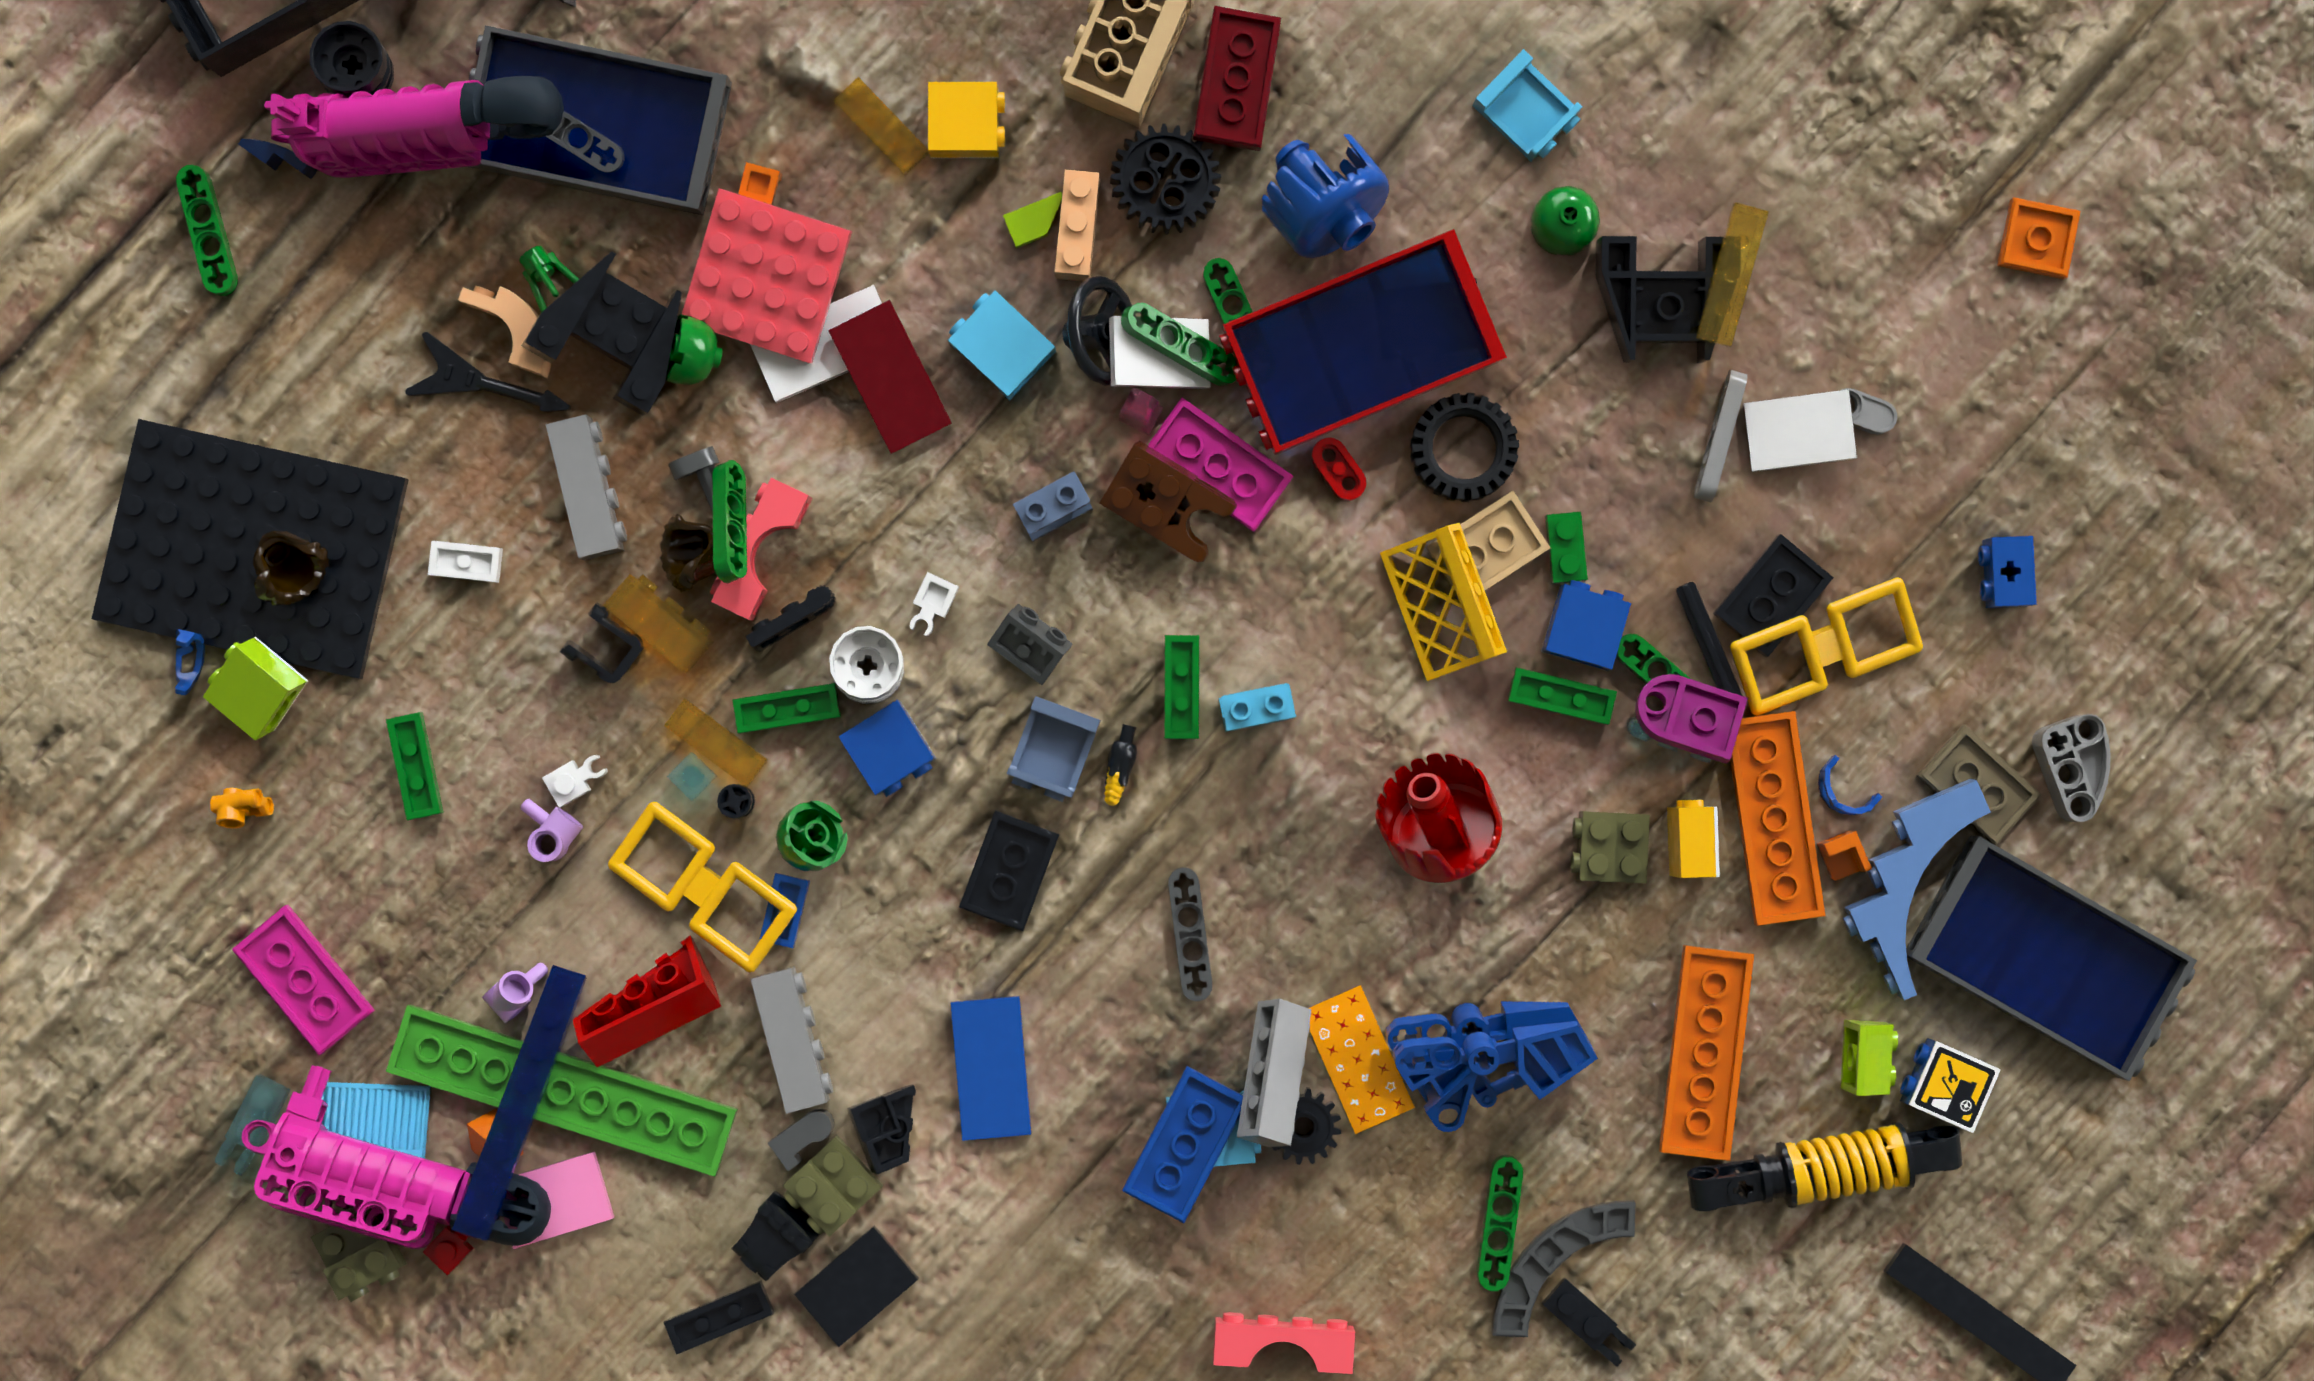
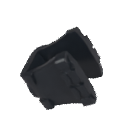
M596 603L588 612V615L633 646L615 671H612L571 640L565 643L560 652L571 661L579 659L597 672L596 675L608 683H615L622 678L644 649L643 640L635 632L634 634L630 633L609 617L610 611L601 604Z
M774 1191L758 1208L753 1222L731 1249L738 1256H741L740 1260L754 1273L758 1272V1275L767 1281L790 1259L804 1253L819 1234L808 1224L807 1219L809 1216L803 1210L795 1209L784 1196Z

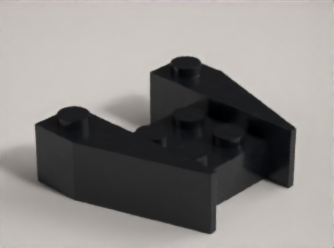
M1602 236L1596 240L1595 275L1623 362L1629 363L1635 360L1636 343H1697V363L1710 360L1740 273V237H1704L1698 241V271H1636L1637 236Z
M611 251L537 317L521 346L552 364L557 359L569 336L575 337L629 369L613 399L644 416L650 411L665 384L682 292L676 290L669 298L666 306L659 304L606 272L616 253Z

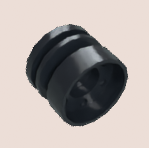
M353 21L335 22L323 28L314 38L309 51L310 66L316 78L328 93H340L350 97L354 92L366 91L373 95L379 89H391L394 81V65L376 34L365 25ZM357 65H360L362 70L357 69Z

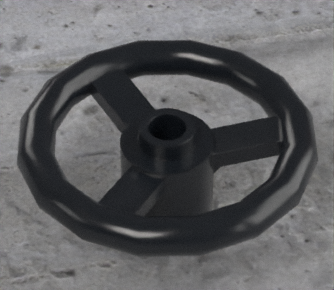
M1104 276L1087 278L1075 289L1068 307V318L1062 330V337L1065 345L1071 349L1078 367L1086 376L1094 382L1107 386L1111 385V371L1106 372L1099 369L1089 358L1087 350H1099L1110 368L1109 317L1113 316L1117 306L1122 315L1123 311L1132 304L1128 295L1118 283ZM1102 290L1107 292L1097 314L1082 316V309L1086 298L1093 291Z

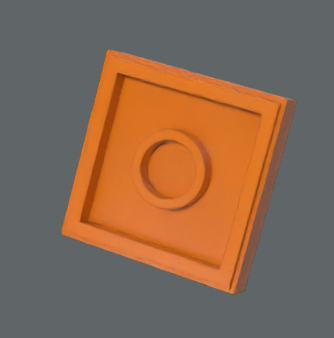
M2013 197L2009 203L1997 266L2059 279L2068 278L2081 211Z

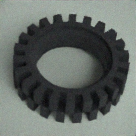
M1457 393L1438 400L1424 412L1413 430V436L1410 440L1411 463H1414L1416 475L1420 476L1423 480L1422 484L1426 488H1431L1434 494L1447 498L1446 500L1469 502L1470 500H1479L1492 494L1510 477L1518 459L1517 449L1519 448V440L1516 439V427L1512 426L1510 422L1512 418L1508 413L1505 414L1500 409L1502 406L1497 402L1493 404L1488 401V397L1483 395L1477 397L1475 393H1467L1466 395ZM1466 416L1481 421L1489 428L1494 437L1496 450L1493 463L1485 473L1471 479L1455 478L1445 473L1434 458L1433 439L1436 431L1447 420L1455 417Z

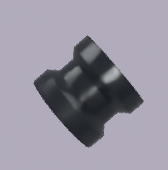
M728 785L718 795V808L726 817L733 819L742 818L749 815L754 809L755 796L752 790L745 785Z

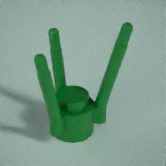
M542 246L529 249L519 259V262L525 269L522 274L530 285L541 313L547 306L537 282L543 281L553 297L559 296V292L549 278L555 272L553 267L559 270L573 284L579 280L575 274L558 260L554 252L547 254Z

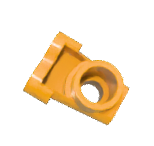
M226 788L223 790V795L212 796L210 809L217 815L216 824L218 826L237 829L245 825V816L255 815L260 817L272 815L274 803L271 797H264L259 788L248 790Z

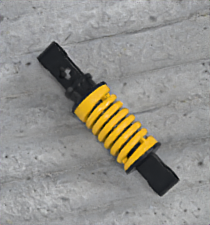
M1896 1122L1890 1126L1879 1127L1876 1131L1867 1129L1863 1133L1854 1131L1850 1135L1842 1133L1837 1137L1833 1135L1826 1136L1824 1139L1818 1137L1813 1138L1811 1142L1801 1140L1796 1145L1791 1142L1776 1143L1775 1155L1765 1157L1763 1154H1758L1749 1160L1733 1161L1714 1166H1698L1690 1169L1687 1172L1691 1207L1697 1211H1713L1721 1207L1744 1205L1757 1201H1762L1764 1204L1772 1203L1773 1198L1779 1199L1780 1197L1784 1198L1788 1207L1794 1208L1797 1205L1812 1203L1814 1196L1818 1201H1824L1827 1198V1193L1830 1198L1836 1199L1840 1197V1192L1845 1197L1851 1196L1853 1191L1859 1195L1864 1194L1867 1188L1870 1192H1877L1880 1188V1183L1886 1190L1892 1189L1893 1186L1905 1187L1906 1189L1913 1188L1915 1185V1175L1936 1171H1951L1962 1166L1959 1129L1953 1126H1937L1928 1130L1906 1133L1903 1125L1900 1122Z

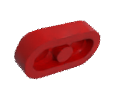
M1328 437L1319 440L1315 444L1311 455L1316 469L1338 498L1345 501L1359 498L1366 488V477L1358 464L1338 439ZM1331 450L1335 454V459L1332 462H1326L1322 458L1324 451ZM1351 478L1355 483V487L1352 490L1344 489L1342 486L1343 479Z

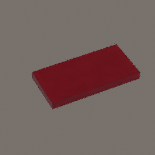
M1214 6L1193 140L1255 151L1261 150L1281 17Z
M890 300L828 330L891 454L952 424Z

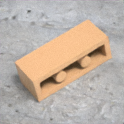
M1065 169L1055 263L1056 279L1083 282L1091 277L1100 188V175L1097 172Z

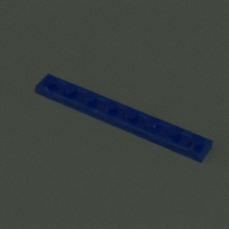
M555 965L552 966L452 1228L454 1232L488 1242L585 985L586 975Z

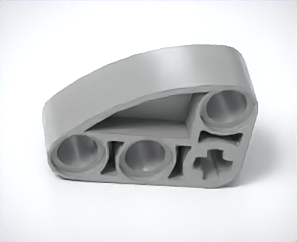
M2093 714L2075 715L2038 729L2033 735L2032 746L2058 815L2065 821L2085 822L2092 819L2096 814L2108 784L2110 746L2105 724L2101 718ZM2082 721L2087 722L2091 730L2090 735L2086 739L2081 737L2078 730ZM2051 736H2056L2057 744H2053L2054 747H2049L2047 744V740L2052 739ZM2063 765L2067 766L2070 770V778L2066 783H2063L2058 776L2059 769ZM2076 797L2082 802V811L2077 816L2072 813L2070 808L2072 800Z

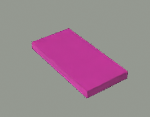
M1183 397L1148 444L1149 447L1231 497L1236 502L1237 508L1229 516L1253 533L1294 477Z
M289 905L283 906L232 949L318 1055L325 1053L375 1011Z

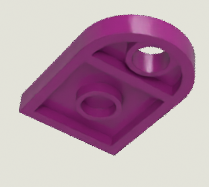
M1666 674L1653 678L1643 687L1636 701L1635 712L1640 727L1652 739L1728 764L1732 756L1748 698L1683 676ZM1650 696L1658 697L1663 703V709L1661 711L1649 709L1646 705V698Z

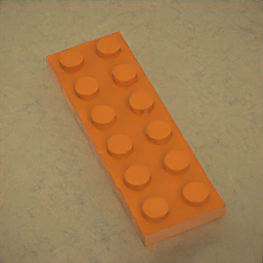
M1790 711L1742 718L1730 762L1754 925L1759 926L1826 916L1796 712Z
M1683 945L1659 1151L1662 1153L1730 1161L1754 954Z

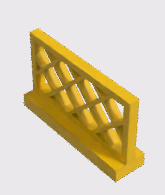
M1460 523L1447 525L1434 532L1380 552L1427 681L1507 652ZM1437 539L1441 550L1437 563L1422 556L1426 543ZM1418 546L1416 552L1410 550L1411 548ZM1402 552L1413 558L1407 574L1396 569L1392 558L1393 555ZM1419 561L1434 568L1428 584L1413 578ZM1440 571L1451 577L1453 585L1449 595L1433 588ZM1410 583L1425 590L1419 606L1408 602L1406 591ZM1430 594L1446 600L1440 617L1424 610ZM1452 604L1462 608L1465 615L1461 627L1445 620ZM1422 615L1437 622L1431 638L1419 632L1417 625ZM1442 626L1458 633L1452 649L1436 642ZM1464 636L1474 641L1479 653L1478 656L1468 658L1457 652ZM1433 648L1449 655L1444 668L1437 671L1433 670L1429 659ZM1454 658L1461 661L1452 665Z

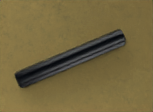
M1689 582L1679 586L1676 589V593L1716 687L1743 696L1696 584Z

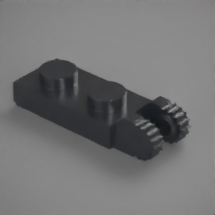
M820 585L816 589L813 588L808 591L804 602L799 603L795 601L788 604L780 611L782 615L772 621L764 619L751 627L752 632L745 637L751 647L761 652L827 612L836 603L835 594L825 585Z
M1565 1277L1542 1302L1550 1312L1593 1350L1596 1351L1597 1349L1617 1367L1622 1362L1620 1356L1603 1344V1341L1610 1333L1625 1348H1629L1632 1351L1636 1346L1617 1327L1618 1324Z

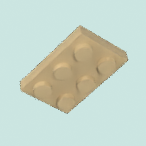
M1511 491L1460 524L1484 590H1487L1550 549V546L1514 491ZM1437 540L1426 546V549L1437 563L1441 550ZM1442 572V574L1452 587L1453 583L1451 577Z

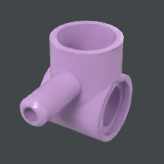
M526 799L520 807L524 813L541 825L532 832L527 843L530 855L538 861L550 862L561 859L567 853L569 845L583 829L580 822L559 807H555L548 814L530 799ZM547 834L551 835L556 842L555 850L551 854L545 853L541 848V840Z
M538 963L525 974L520 971H510L504 974L499 982L489 989L482 998L506 1024L531 1003L530 997L533 994V985L548 973V968L545 964Z

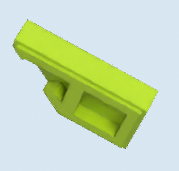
M1062 192L1003 215L1016 249L1048 236L1059 207L1062 204Z

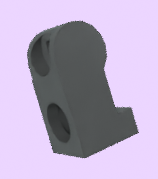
M815 1109L778 1134L768 1144L786 1170L789 1171L803 1160L798 1153L810 1143L820 1142L830 1135L834 1128V1119L827 1110Z

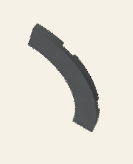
M1634 1200L1612 1201L1582 1208L1564 1216L1537 1235L1516 1259L1510 1269L1507 1285L1500 1290L1493 1315L1492 1335L1528 1337L1532 1309L1538 1292L1548 1276L1572 1256L1571 1254L1589 1244L1592 1245L1619 1237H1635L1636 1202Z

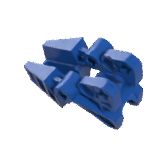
M1501 1001V1013L1486 1017L1482 1016L1480 1009L1476 1005L1463 1003L1452 1012L1451 1020L1453 1026L1441 1014H1426L1393 1019L1385 1031L1388 1044L1393 1051L1396 1068L1412 1092L1416 1089L1419 1090L1426 1102L1424 1105L1426 1114L1436 1128L1443 1132H1452L1462 1126L1472 1094L1482 1107L1488 1108L1496 1103L1497 1095L1512 1088L1516 1090L1528 1085L1540 1100L1598 1059L1568 1002ZM1441 1024L1446 1028L1444 1035L1441 1037L1430 1038L1427 1035V1031L1432 1025ZM1416 1027H1419L1422 1038H1417ZM1405 1029L1407 1033L1404 1037L1405 1040L1398 1041L1399 1030ZM1514 1062L1516 1069L1507 1072V1076L1492 1083L1486 1076L1494 1072L1499 1064ZM1449 1108L1456 1110L1458 1115L1452 1123L1444 1124L1439 1121V1114L1443 1110Z

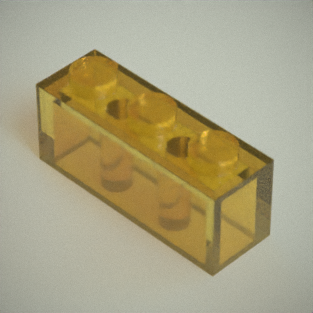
M629 574L603 606L678 669L688 673L714 643L707 636L711 630L696 618L692 622L681 614L684 608L670 596L666 600L660 597L655 592L658 586L644 574L639 578Z

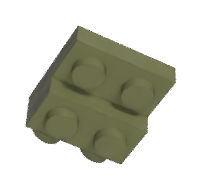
M1579 811V818L1573 819L1572 827L1573 838L1578 839L1577 852H1572L1571 873H1576V880L1647 884L1650 815Z
M836 1135L782 1186L787 1190L783 1195L789 1204L795 1209L802 1206L810 1215L807 1222L811 1228L819 1235L825 1232L830 1237L884 1185L843 1140Z
M369 1208V1209L366 1211V1215H364L365 1223H366V1218H367L368 1214H369L370 1211L372 1210L371 1208ZM378 1214L374 1218L373 1226H377L382 1222V1214ZM330 1226L311 1236L326 1266L323 1272L338 1301L345 1297H348L350 1302L369 1293L367 1285L377 1280L381 1286L400 1276L397 1269L407 1264L398 1245L334 1226Z

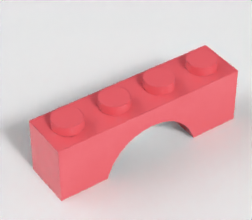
M771 478L768 484L764 482L761 485L755 501L759 502L753 515L748 513L746 516V575L728 584L721 581L717 576L710 590V594L714 595L711 600L712 603L750 621L754 620L768 591L758 579L755 570V556L760 544L766 537L776 531L798 529L812 501L809 495L774 478Z
M1227 1312L1223 1313V1318L1215 1317L1213 1365L1249 1367L1253 1357L1263 1347L1275 1342H1290L1302 1347L1310 1354L1318 1372L1353 1374L1355 1330L1353 1326H1347L1348 1321L1341 1319H1328L1327 1324H1315L1312 1318L1293 1317L1292 1322L1278 1321V1316L1258 1315L1257 1320L1244 1319V1315L1241 1313Z

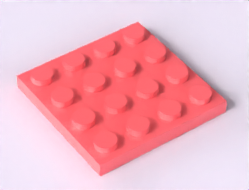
M719 188L682 315L704 321L715 333L807 363H813L852 231Z

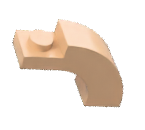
M475 286L472 291L463 287L458 299L460 302L468 307L503 319L509 327L513 347L508 362L517 368L548 379L551 363L521 346L539 316L537 312L515 293L501 286L495 299L493 298L495 293L488 289Z

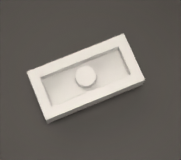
M431 541L428 575L499 583L503 549Z

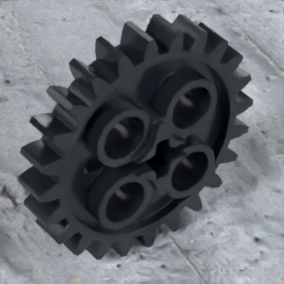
M1162 124L1160 133H1156L1154 128L1149 125L1147 136H1144L1137 130L1134 136L1135 142L1126 138L1123 145L1125 150L1117 149L1115 157L1118 161H1113L1111 171L1115 172V174L1110 176V184L1116 185L1112 190V197H1122L1118 202L1117 208L1119 210L1129 208L1127 220L1135 216L1139 217L1138 228L1143 227L1148 222L1151 223V233H1154L1158 225L1163 226L1165 235H1168L1171 226L1175 225L1178 232L1182 233L1184 222H1187L1194 228L1197 223L1196 216L1205 220L1208 214L1206 208H1214L1216 201L1212 197H1218L1220 188L1216 184L1220 183L1221 174L1214 173L1218 169L1219 161H1209L1212 157L1213 149L1203 151V141L1197 140L1193 142L1191 140L1192 130L1187 132L1185 136L1180 135L1179 125L1174 128L1173 133H1169L1166 124ZM1154 152L1162 153L1166 160L1162 162L1155 161L1151 158L1150 154ZM1175 155H1180L1181 158L1173 169L1171 179L1166 181L1156 203L1151 204L1150 200L1158 189L1160 179L1165 177ZM1184 168L1192 169L1197 176L1193 178L1185 177L1181 174L1180 170ZM1138 180L1146 181L1151 188L1147 190L1138 189L1134 182ZM1173 196L1179 199L1181 204L1170 206L1164 199Z

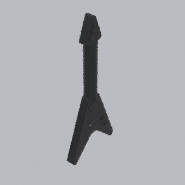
M424 332L422 337L438 364V370L434 375L405 390L408 396L485 390L540 406V410L543 412L569 411L571 409L570 405L549 390L541 393L486 377L428 332Z

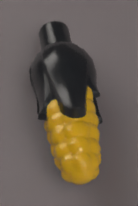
M1125 724L1122 726L1119 741H1114L1108 756L1104 800L1109 806H1115L1119 803L1122 792L1125 789L1124 786H1127L1137 755V747L1132 744L1136 727Z

